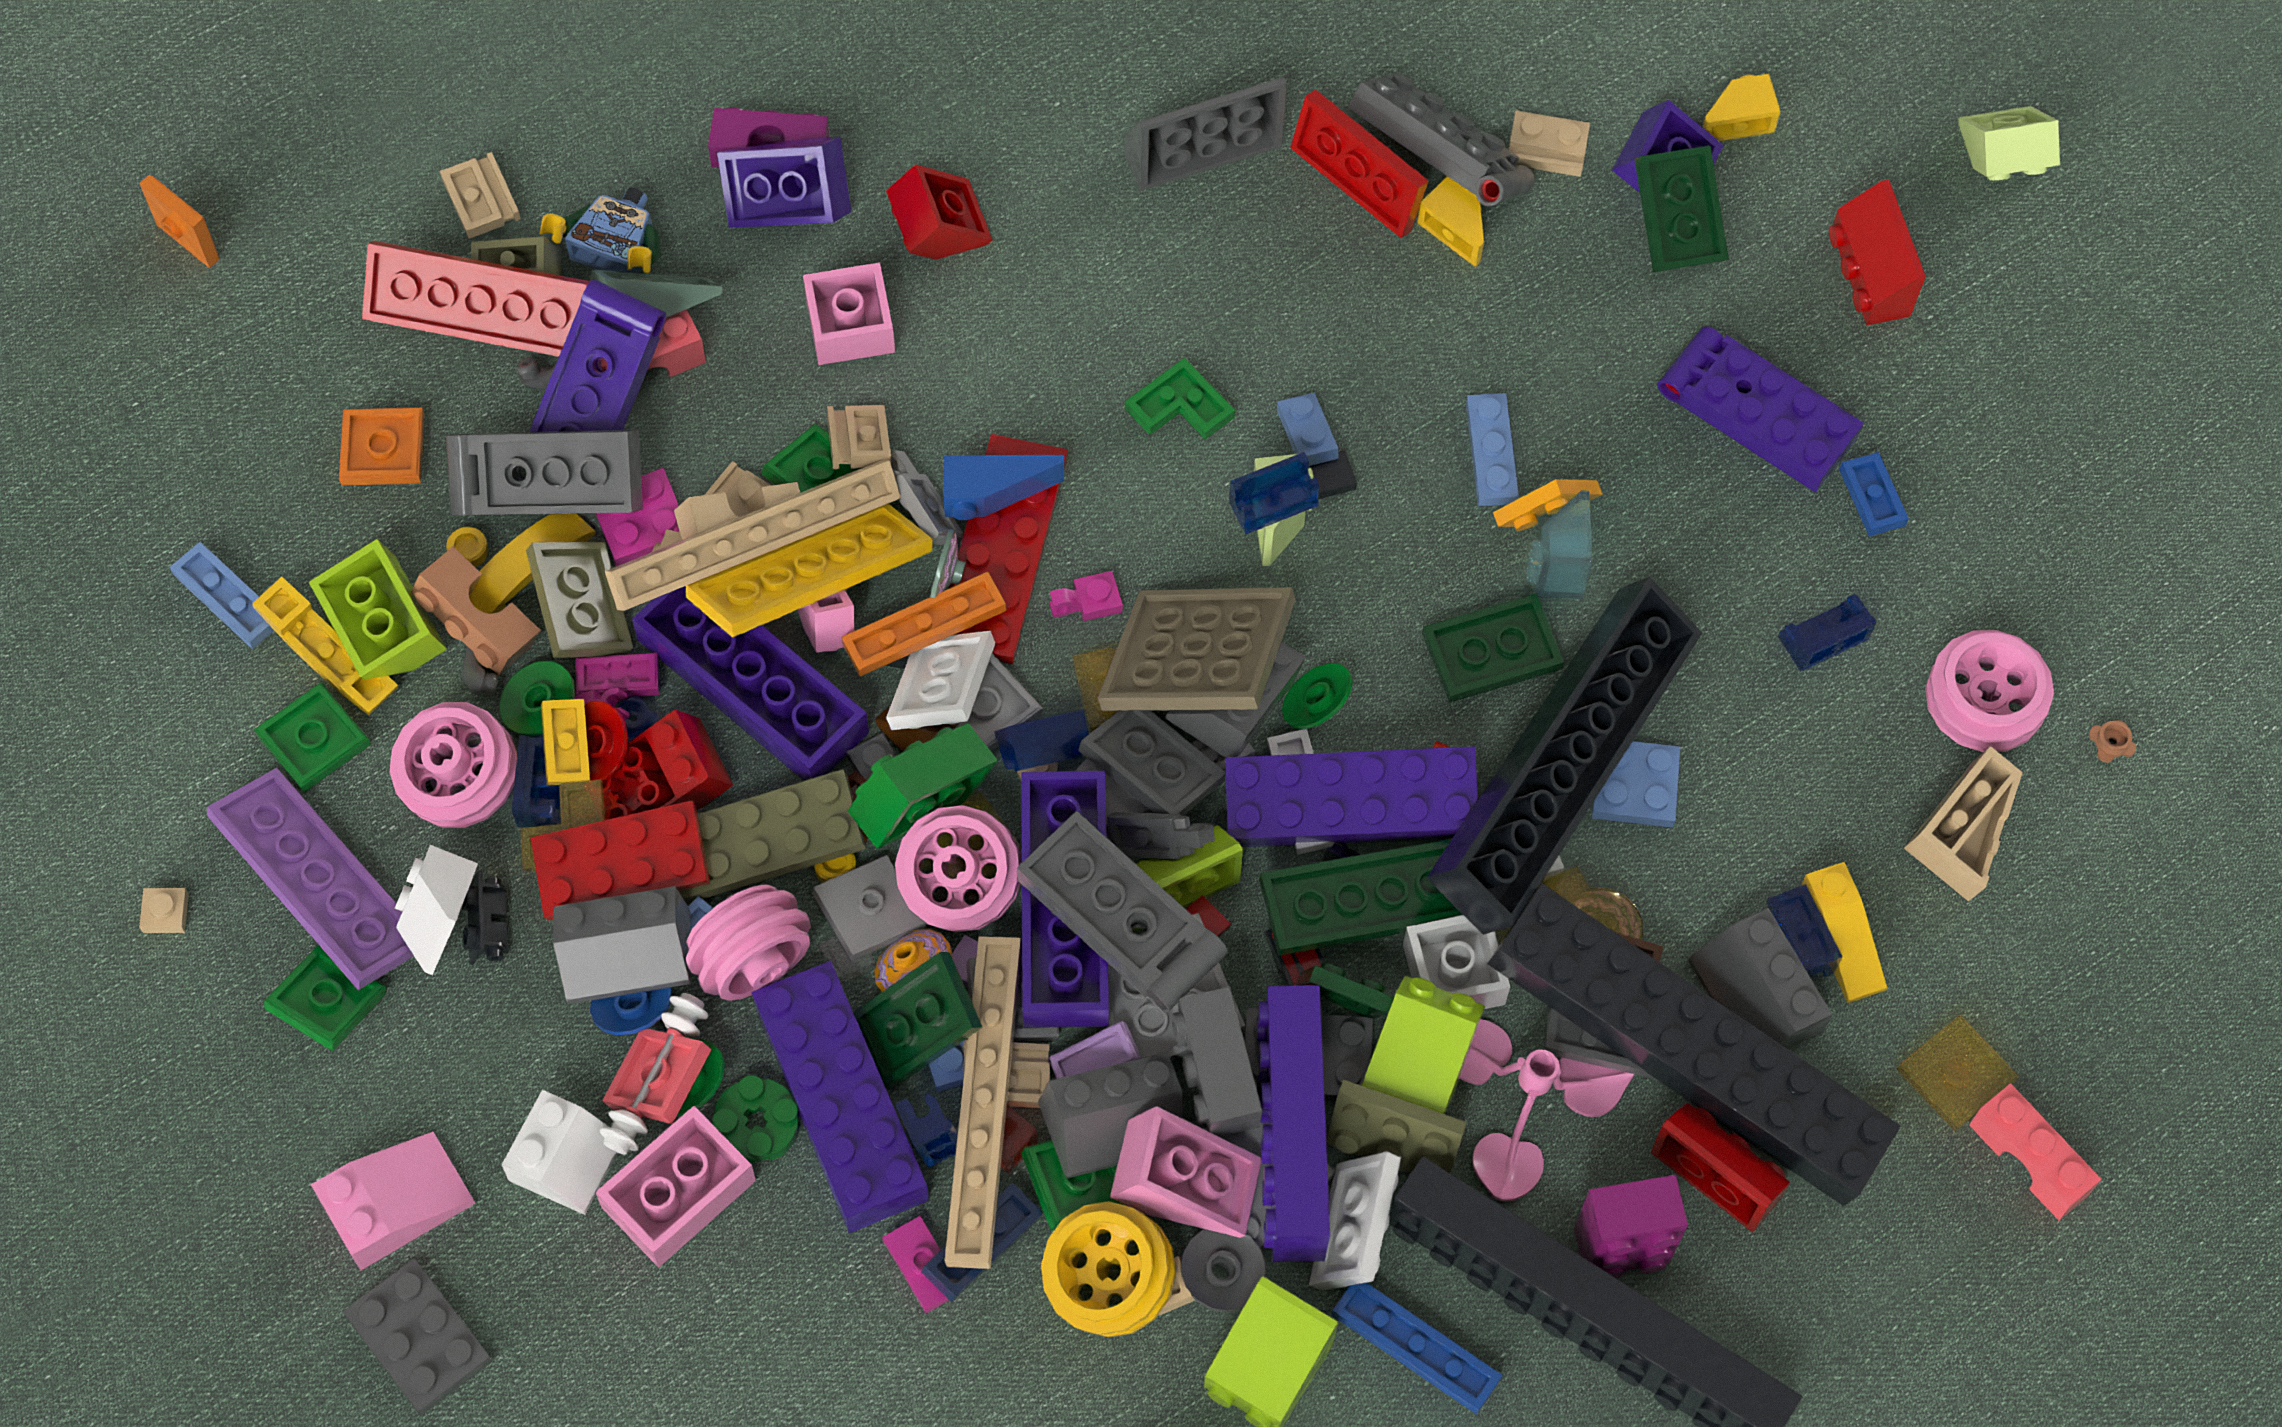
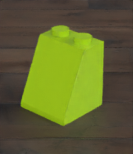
M1405 975L1395 994L1362 1086L1445 1114L1455 1093L1485 1005L1477 1003L1469 995L1451 993L1437 988L1427 979L1411 978Z
M1262 1276L1205 1375L1204 1387L1209 1390L1208 1396L1226 1408L1234 1405L1247 1413L1245 1418L1255 1427H1283L1333 1347L1338 1321Z

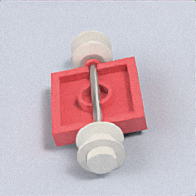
M682 993L680 997H670L669 1000L675 1007L672 1013L664 1012L661 1014L662 1020L668 1028L667 1032L664 1033L652 1029L640 1031L602 1101L611 1109H614V1111L608 1113L609 1117L613 1120L611 1128H601L599 1132L605 1137L603 1144L611 1150L620 1154H626L628 1150L638 1151L639 1146L634 1141L636 1134H647L648 1132L641 1118L646 1117L673 1124L711 1051L704 1042L686 1038L699 1035L700 1031L695 1026L697 1019L706 1020L708 1018V1013L703 1009L705 1004L693 995Z

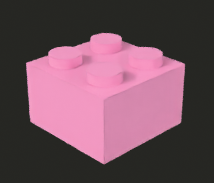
M880 262L803 275L805 297L818 365L895 353L893 326Z

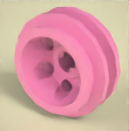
M1998 630L1971 631L1952 639L1938 654L1935 664L1931 668L1925 688L1928 711L1939 729L1959 745L1980 752H1984L1990 746L1997 752H2006L2027 743L2042 726L2044 719L2049 713L2054 696L2051 671L2040 653L2020 637ZM1981 667H1982V668H1989V669H1993V670H1991V671H1985V670L1981 669ZM1955 675H1965L1968 682L1965 684L1957 683ZM2007 677H2008L2015 685H2011V684L2007 681ZM2018 703L2021 705L2022 709L2017 712H2012L2009 708V704Z
M443 702L422 710L403 727L392 748L390 775L396 794L421 819L441 828H466L487 820L506 803L517 781L519 757L512 736L488 711L468 702ZM471 736L481 737V742L477 747L471 748L468 746V740ZM480 763H483L479 775L476 776V766ZM435 779L437 786L434 791L428 793L425 783L428 780ZM457 786H465L463 791L453 795V791Z
M964 805L938 808L918 819L903 837L895 861L897 887L908 908L927 924L953 932L980 930L1000 919L1017 899L1021 885L1017 880V867L1022 863L1021 850L1010 830L991 814ZM946 833H950L953 837L952 845L945 848L940 847L938 838ZM974 835H980L984 839V846L978 851L972 850L969 846V840ZM961 856L966 862L965 872H958L957 879H952L947 873L948 864H954L956 857ZM926 858L934 861L933 872L930 874L923 873V863ZM988 863H993L997 867L996 876L992 879H986L982 874L983 867ZM938 887H945L948 891V898L942 903L936 902L933 897V892ZM970 889L977 890L980 896L979 901L974 905H968L964 899L965 893Z
M768 884L750 887L719 903L694 926L686 941L689 949L685 958L687 966L691 973L699 975L700 986L705 993L720 995L722 999L728 1001L744 999L751 996L753 991L777 982L805 956L810 946L808 936L811 928L810 920L805 912L798 910L796 898L792 893L785 890L777 891L775 887Z

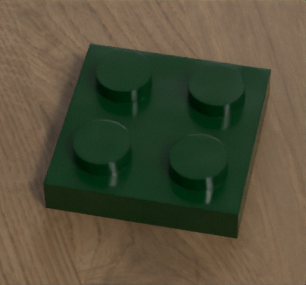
M1322 962L1321 967L1313 966L1300 973L1296 986L1320 985L1321 999L1374 1019L1388 1014L1394 997L1384 993L1385 986L1362 978L1361 982L1352 981L1345 978L1346 971L1329 963Z

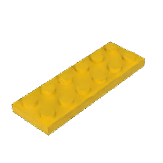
M885 504L686 585V598L733 638L932 552V538L891 505Z

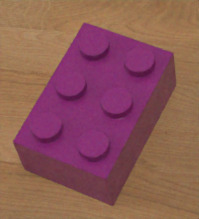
M1676 1175L1590 1189L1574 1227L1580 1256L1616 1279L1623 1276L1624 1271L1640 1269L1641 1273L1648 1274L1665 1269L1666 1264H1670L1688 1227Z

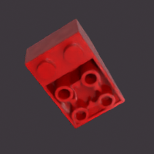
M675 709L627 744L626 755L621 766L610 778L598 783H584L601 820L604 821L691 800L696 804V809L698 810L731 788L733 783L701 719Z

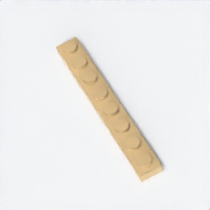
M881 460L604 571L617 610L625 611L900 499L901 496L890 461Z
M978 938L972 1004L983 1028L968 1037L945 1253L947 1267L991 1269L1022 957L1021 938Z

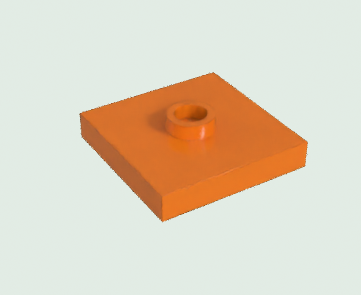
M148 175L139 184L156 225L208 268H211L219 260V255L204 217L154 176Z
M423 408L343 409L339 481L341 485L421 484L425 415Z

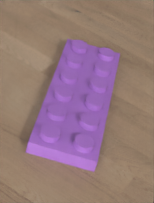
M277 768L207 807V817L358 990L414 957L396 928L402 911L395 909V901Z

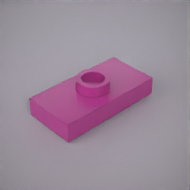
M642 653L576 658V695L595 690L602 695L610 688L621 689L627 693V697L660 695L658 654Z
M921 1216L882 1237L884 1244L925 1313L949 1301L921 1273L923 1267L940 1251L939 1246Z

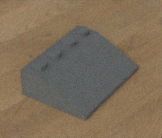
M1285 77L1138 122L1125 134V158L1140 192L1281 148L1287 91Z

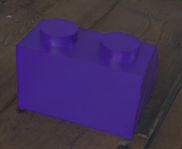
M1667 100L1643 111L1612 171L1640 193L1634 158L1710 145L1714 165L1724 145L1670 100Z

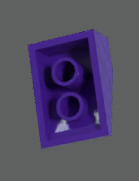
M841 137L800 139L717 152L729 228L834 223L851 213Z

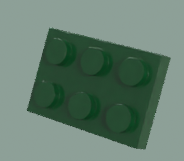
M1710 145L1634 158L1653 273L1729 260Z
M1536 593L1426 625L1422 629V636L1449 703L1562 670L1565 664Z
M950 952L937 953L853 1012L886 1089L895 1088L983 1028Z

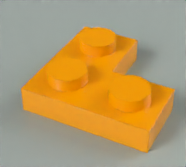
M1555 479L1494 511L1493 514L1498 527H1515L1516 531H1521L1535 526L1538 523L1537 517L1545 513L1548 515L1561 511H1567L1569 515L1580 513L1591 506L1589 501L1603 494L1597 480Z

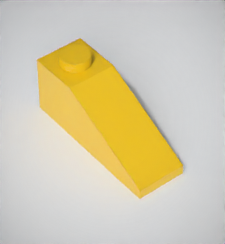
M1845 862L1806 874L1798 895L1847 1003L1886 991V981L1863 902Z

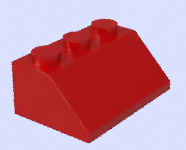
M1889 179L1880 181L1837 210L1833 225L1829 227L1831 245L1833 248H1838L1842 258L1841 271L1845 280H1850L1853 288L1854 307L1858 313L1862 312L1866 326L1911 317L1926 278Z
M1686 1102L1661 1126L1650 1153L1754 1233L1784 1196L1791 1182L1785 1178V1173L1779 1166L1768 1160L1762 1161L1753 1154L1750 1146L1744 1139L1736 1134L1729 1135L1717 1126L1715 1118L1709 1112L1700 1107L1694 1108Z

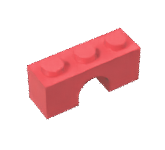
M687 309L667 317L664 327L658 336L660 340L648 369L665 367L669 376L672 377L706 363L702 338ZM603 358L601 368L606 371L607 361Z
M2011 1083L1982 1106L1969 1124L1998 1156L2006 1151L2024 1164L2032 1178L2030 1191L2058 1220H2061L2088 1197L2102 1180Z

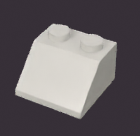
M430 845L424 861L415 858L406 882L414 885L412 888L404 885L395 909L402 911L396 926L397 930L424 972L431 975L434 973L455 925L478 863Z
M542 1090L504 1159L502 1167L510 1182L585 1215L596 1195V1191L600 1188L618 1152L611 1150L603 1144L605 1137L599 1132L601 1128L610 1127L582 1107Z

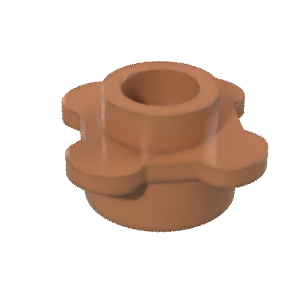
M2121 720L2109 721L2102 727L2095 725L2089 731V738L2095 742L2098 748L2097 757L2102 762L2109 763L2113 758L2119 756L2131 757L2136 752V745L2132 742V732L2127 724ZM2109 739H2114L2116 744H2111Z

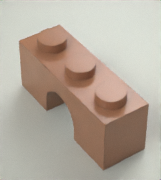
M452 546L419 574L411 593L424 610L432 612L445 625L447 632L453 638L461 640L474 652L476 659L481 665L491 668L499 676L532 647L541 630L512 602L502 611L493 614L484 613L476 609L471 603L469 595L474 591L482 574Z

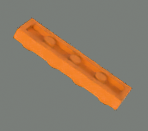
M985 572L939 593L935 598H927L842 636V644L859 677L1005 612L1006 603L989 572Z

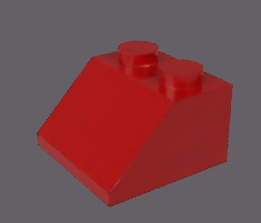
M915 164L886 190L892 206V213L897 219L903 235L904 245L911 254L938 260L986 246L993 241L971 183L967 178Z

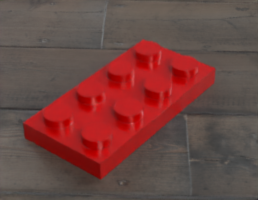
M1316 89L1310 92L1304 98L1290 148L1402 239L1412 230L1428 180Z
M692 800L530 837L543 916L548 921L553 920L555 906L674 886L680 891L710 884L696 804Z

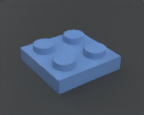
M1632 741L1592 803L1591 818L1673 828L1676 819L1680 747Z

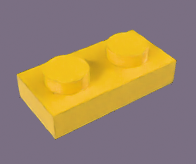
M584 699L542 701L541 713L547 785L589 783L590 773Z

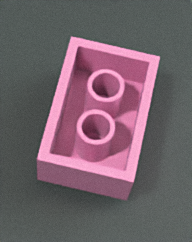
M693 1106L598 1189L596 1195L601 1208L659 1268L747 1190L756 1179L752 1165Z

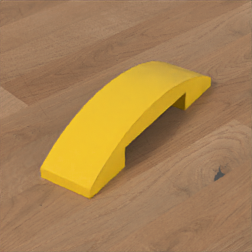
M576 513L549 514L514 538L479 571L482 575L474 591L469 595L471 603L476 609L484 613L493 614L502 611L506 607L505 604L533 580L526 549L531 543L587 542L596 534L595 530Z
M280 577L252 603L255 610L313 670L366 714L370 715L398 689V685L389 676L363 680L336 631L312 609L311 603L283 577Z

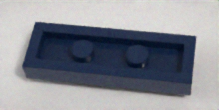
M1014 1183L1010 1184L997 1199L991 1265L1027 1232L1043 1214ZM945 1246L923 1267L921 1273L945 1297L953 1302L987 1268L947 1267L945 1263Z

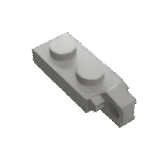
M894 450L891 454V467L901 496L899 499L900 503L911 513L919 528L932 538V544L944 545L949 529L955 530L958 543L963 537V532L953 517H945L944 502L927 475L918 474L904 451Z

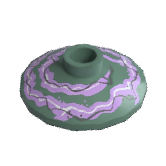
M953 529L948 531L930 598H935L939 593L947 590L951 583L959 585L966 562L958 560L957 538Z

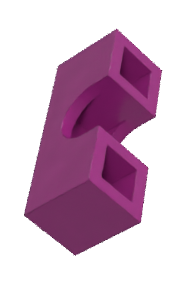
M729 107L727 109L714 108L708 142L711 167L719 168L717 152L800 139L830 137L828 117L818 116L813 113L799 115L780 113L775 110L762 112L743 110L737 107Z

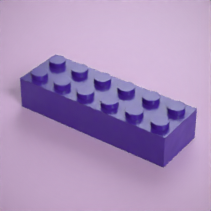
M686 586L654 598L632 618L637 640L652 653H657L661 661L803 781L828 774L847 755V751L853 749L869 734L867 712L764 626L760 625L732 638L686 598Z
M1475 746L1225 758L1228 834L1239 842L1241 847L1288 846L1305 842L1358 843L1452 839L1478 801Z
M1105 771L1021 772L1022 862L1076 811L1106 837ZM1022 885L1024 1028L1109 1026L1108 963Z
M832 962L823 963L753 991L752 996L756 1012L788 1089L796 1103L798 1113L848 1233L929 1201L927 1184Z
M1320 985L1268 986L1266 1001H1258V1016L1256 1017L1257 1042H1260L1258 1082H1266L1261 1083V1097H1259L1262 1114L1260 1123H1268L1263 1124L1261 1138V1164H1269V1166H1264L1263 1206H1271V1209H1266L1265 1222L1263 1224L1264 1248H1272L1273 1262L1325 1261L1330 1239Z

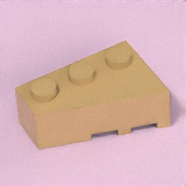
M1991 746L1988 747L1969 765L1904 849L1963 898L1970 901L1987 886L1988 872L1993 857L1998 851L2003 825L2009 817L2023 772Z

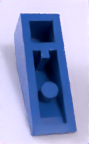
M1064 455L944 456L943 499L945 517H954L958 520L985 517L1063 482Z

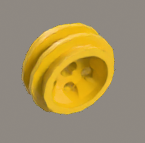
M1109 1201L1085 1205L1062 1219L1047 1240L1041 1263L1044 1292L1055 1312L1073 1327L1105 1337L1133 1334L1154 1321L1170 1299L1176 1276L1173 1248L1162 1228L1141 1211ZM1109 1231L1111 1234L1109 1244L1100 1246L1097 1237ZM1132 1240H1135L1140 1251L1135 1256H1131L1127 1252V1246ZM1085 1253L1087 1263L1083 1268L1078 1269V1260L1081 1254ZM1113 1264L1121 1267L1120 1275L1116 1280L1108 1278L1109 1269ZM1089 1284L1093 1288V1295L1089 1300L1084 1301L1080 1295V1289L1084 1285ZM1113 1295L1121 1296L1123 1301L1110 1308V1298Z

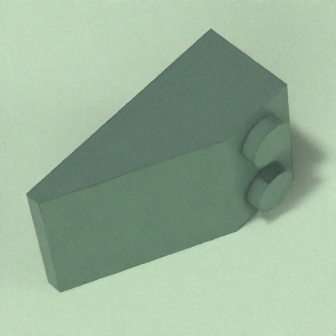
M603 270L591 271V280L596 279L666 312V318L722 294V286L706 277Z

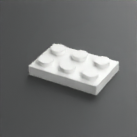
M991 631L952 635L910 654L886 717L891 730L917 729L923 726L940 724L953 725L968 721L995 646Z
M1383 1152L1336 1164L1329 1195L1330 1239L1325 1261L1314 1262L1309 1282L1310 1286L1325 1291L1372 1282L1380 1265L1379 1253L1383 1235L1389 1225L1388 1213L1391 1199L1398 1184L1397 1172L1400 1157L1389 1152Z

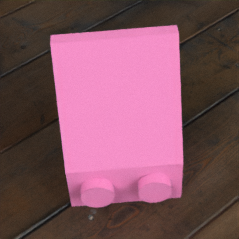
M1156 1106L1128 1120L1110 1198L1133 1207L1146 1215L1241 1238L1246 1235L1261 1165V1157Z
M434 1132L351 1161L311 1184L360 1271L476 1204Z

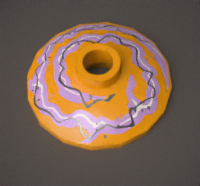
M931 929L914 930L902 936L892 944H889L879 956L874 970L876 985L883 992L937 953L950 952L952 956L951 945L941 933Z

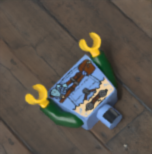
M627 188L621 201L601 195L597 197L593 204H588L569 216L561 217L557 214H546L542 218L539 234H553L552 241L557 244L562 241V237H566L565 241L570 260L597 270L640 273L643 268V272L649 274L651 265L661 257L658 230L652 226L650 213L643 209L648 198L642 191L636 188Z

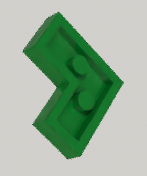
M1185 358L1125 401L1124 407L1149 435L1178 414H1181L1206 440L1235 418V409Z

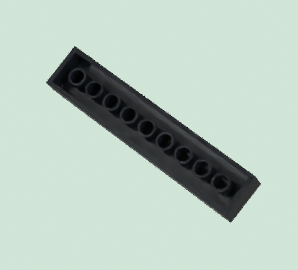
M1650 577L1622 587L1617 591L1426 877L1483 935L1514 926L1702 635L1697 626Z
M1543 883L1536 890L1514 926L1510 928L1487 963L1493 969L1624 1058L1644 1069L1645 1072L1695 1106L1709 1112L1717 1121L1842 1206H1845L1861 1194L1901 1125Z
M1423 1156L1394 1198L1389 1225L1394 1227L1392 1230L1400 1239L1410 1244L1417 1242L1430 1250V1256L1439 1264L1448 1268L1452 1267V1265L1467 1274L1466 1278L1471 1284L1483 1291L1491 1289L1504 1297V1303L1510 1309L1522 1315L1529 1313L1541 1321L1542 1328L1549 1334L1563 1339L1564 1336L1579 1345V1351L1588 1359L1598 1363L1603 1360L1617 1369L1616 1374L1626 1383L1635 1387L1642 1385L1653 1392L1655 1400L1665 1408L1672 1411L1680 1409L1692 1417V1423L1696 1427H1785L1803 1397Z

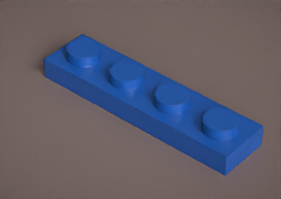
M1368 1283L1349 1286L1332 1310L1331 1315L1476 1415L1502 1379V1374Z

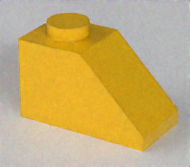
M1769 74L1758 76L1744 75L1738 79H1733L1705 116L1702 128L1718 141L1774 133L1781 111Z
M1447 176L1421 201L1417 223L1476 267L1481 262L1484 246L1480 202L1475 194Z

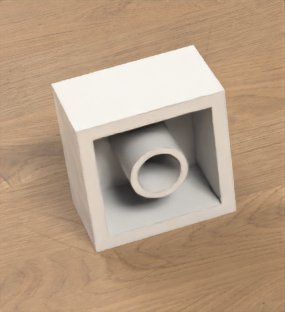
M1464 915L1406 927L1403 948L1412 978H1424L1432 982L1437 988L1451 993L1469 995L1477 1003L1485 1005L1484 1009L1506 1004L1510 990L1508 978L1487 964L1498 948L1495 932L1483 935Z

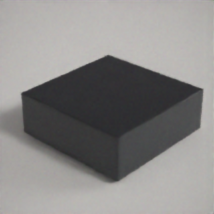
M1345 450L1338 451V459L1307 466V468L1312 469L1314 489L1318 499L1356 490L1357 482Z

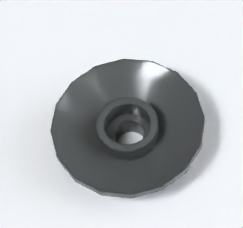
M1203 1229L1188 1242L1181 1257L1180 1273L1185 1287L1190 1291L1196 1302L1210 1310L1230 1312L1244 1308L1262 1276L1265 1277L1266 1263L1260 1247L1248 1234L1239 1238ZM1214 1266H1222L1226 1270L1227 1276L1225 1279H1218L1214 1275Z

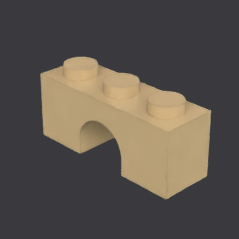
M798 483L761 487L747 499L750 513L799 494ZM725 492L688 497L674 510L682 540L739 518L731 511Z

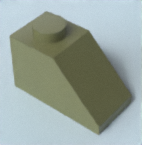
M544 236L471 242V259L562 276V247Z

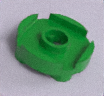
M748 1075L743 1077L740 1082L731 1085L720 1096L714 1108L712 1123L749 1163L756 1164L755 1161H764L766 1159L772 1161L777 1159L791 1148L798 1135L799 1113L793 1096L784 1086L767 1078ZM763 1112V1118L767 1124L763 1128L758 1125L752 1130L747 1128L749 1123L747 1116L750 1113Z

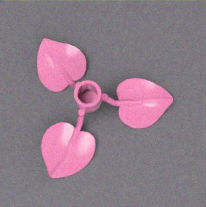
M1480 1019L1460 1079L1470 1084L1482 1085L1490 1079L1493 1072L1498 1076H1504L1520 1070L1518 1076L1519 1084L1528 1093L1512 1139L1502 1133L1486 1135L1479 1140L1472 1155L1475 1174L1488 1192L1500 1201H1513L1529 1193L1536 1186L1543 1172L1544 1160L1540 1148L1533 1143L1519 1141L1536 1097L1547 1093L1553 1084L1556 1090H1564V1101L1571 1110L1583 1116L1599 1117L1607 1114L1617 1105L1634 1074L1566 1058H1561L1558 1061L1556 1056L1547 1050H1535L1528 1055L1527 1059L1520 1057L1516 1063L1505 1066L1512 1055L1511 1039L1498 1025Z

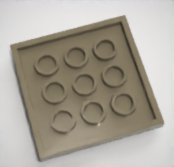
M1292 587L1140 590L1098 696L1101 710L1258 709L1296 600Z

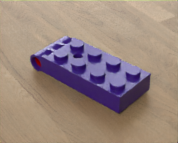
M592 279L582 294L579 308L529 432L623 430L660 340L658 336L664 327L666 312L603 282ZM603 358L607 361L606 371L601 368Z
M1706 326L1697 332L1657 383L1658 390L1665 398L1686 408L1815 493L1856 441L1864 424L1728 335L1724 338L1718 331Z

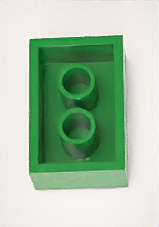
M969 723L953 730L950 727H946L939 731L930 741L922 743L920 740L909 745L901 754L895 757L888 754L875 762L871 767L873 773L870 778L855 791L857 797L848 809V813L876 849H879L904 837L918 819L938 808L966 806L998 760Z

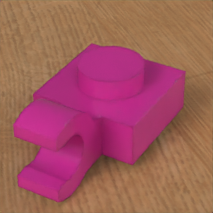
M1112 571L1074 579L1073 590L1061 588L1050 592L1052 601H1049V606L1053 618L1080 611L1083 621L1122 613L1123 604Z

